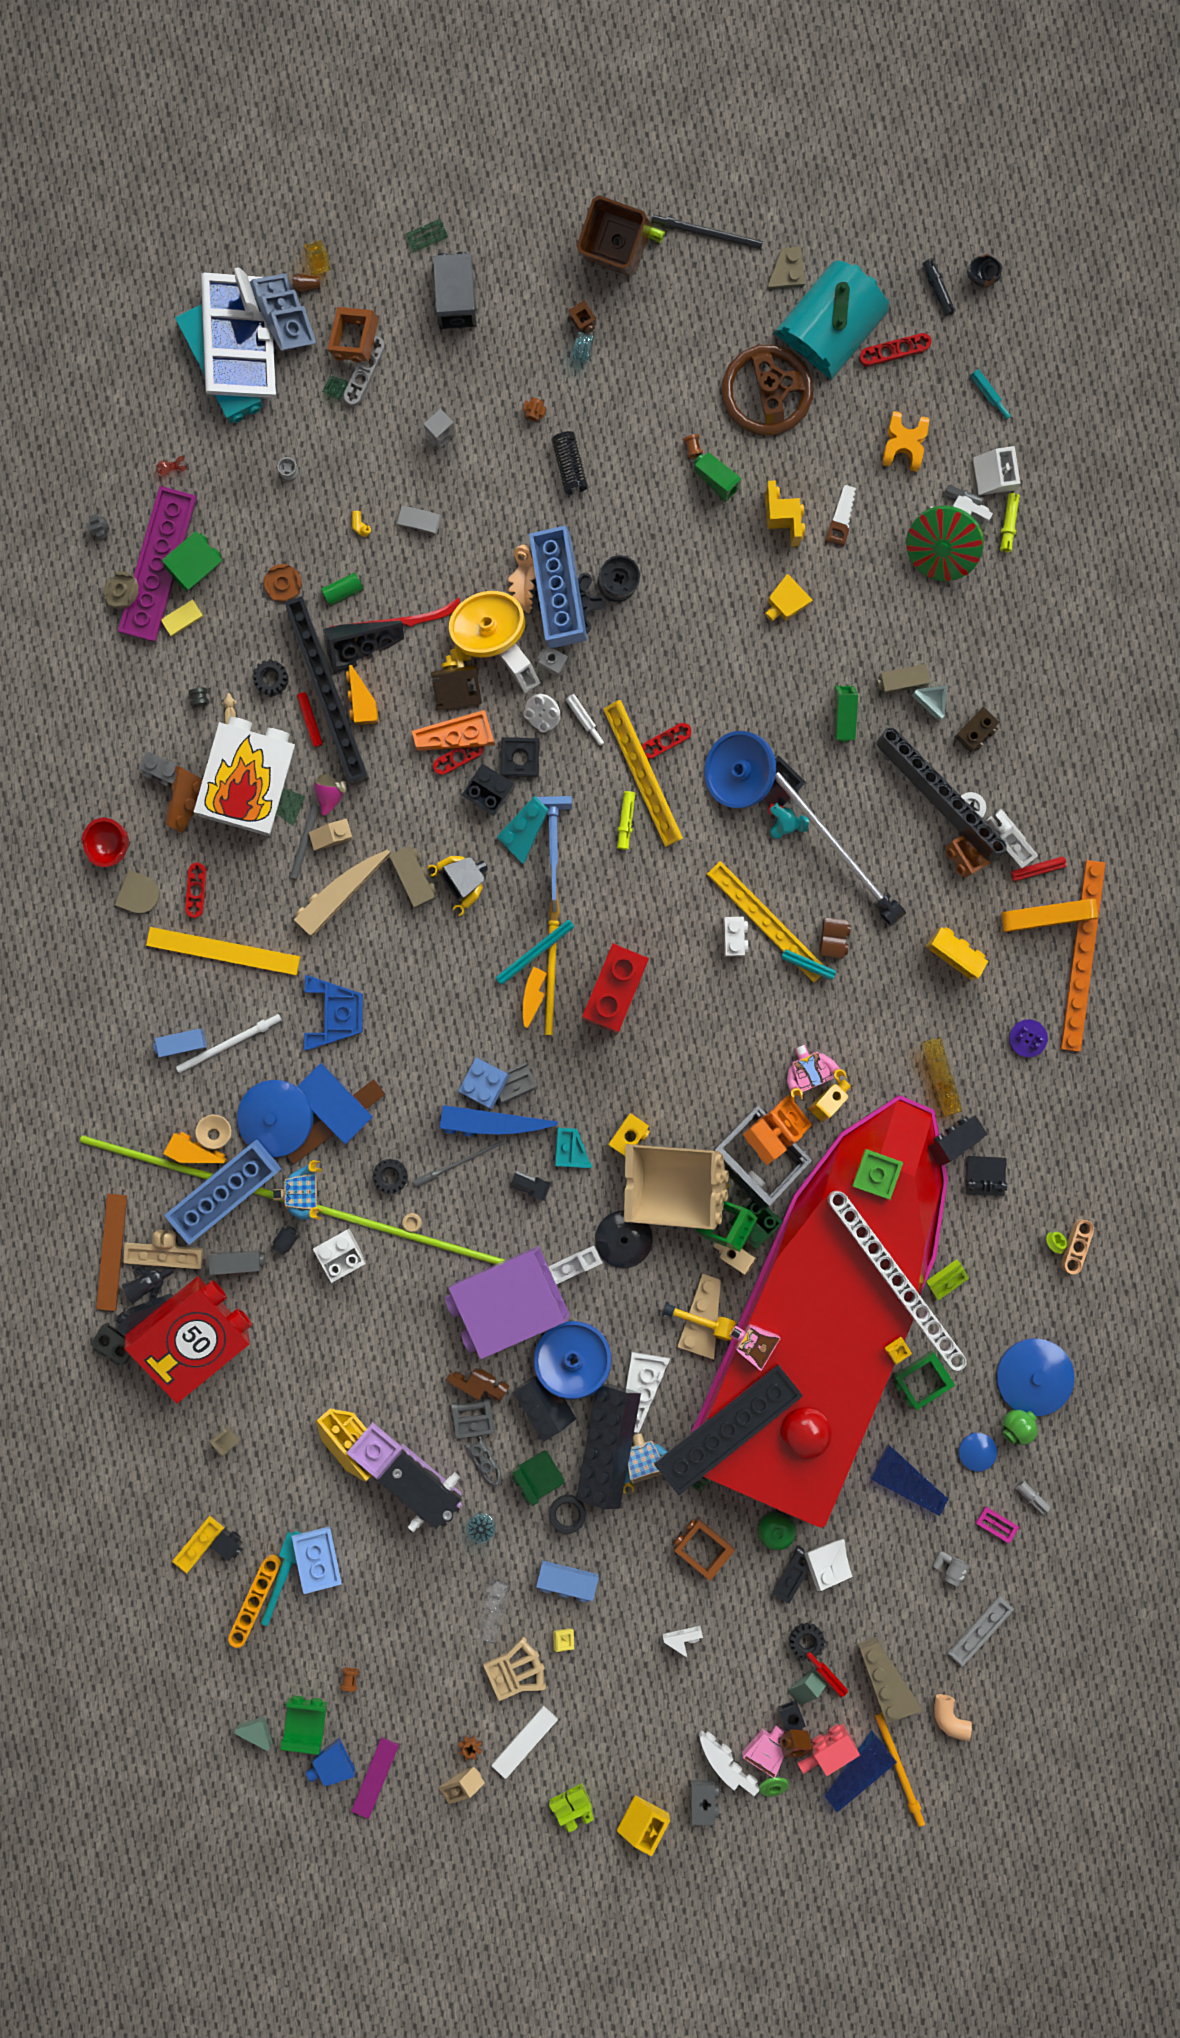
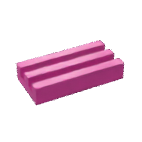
M986 1506L975 1522L1009 1544L1019 1529L1018 1525ZM987 1512L1013 1527L1012 1531L986 1516ZM983 1519L1002 1529L1009 1536L1006 1537L982 1522Z

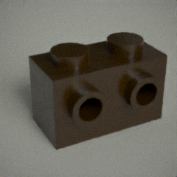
M982 707L954 737L970 753L974 749L978 751L985 744L983 741L988 735L991 738L998 730L996 726L1000 722L985 707Z

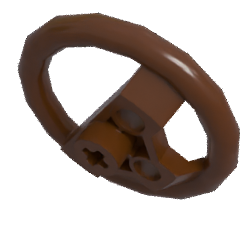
M756 345L742 351L728 365L722 380V401L729 416L742 429L757 435H779L793 429L807 415L813 400V379L806 364L793 351L778 345ZM772 357L786 361L795 370L788 372L781 370L774 365ZM748 361H752L765 417V423L762 424L747 418L738 409L733 397V383L736 375ZM762 364H766L769 366L770 370L768 372H762L759 369V366ZM790 379L792 385L785 387L782 384V380ZM802 392L797 409L787 419H784L782 402L788 393ZM769 401H775L778 407L775 409H770L767 406V403Z

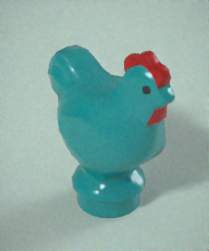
M772 803L767 808L770 815L776 816V823L770 829L772 838L779 839L782 835L790 834L795 829L800 833L807 832L809 819L804 815L796 817L791 808L778 805V803Z

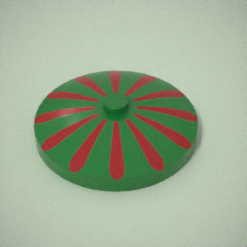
M935 506L922 512L913 521L907 534L906 548L912 564L922 574L938 581H953L968 575L977 566L983 553L984 538L979 524L966 511L953 506Z

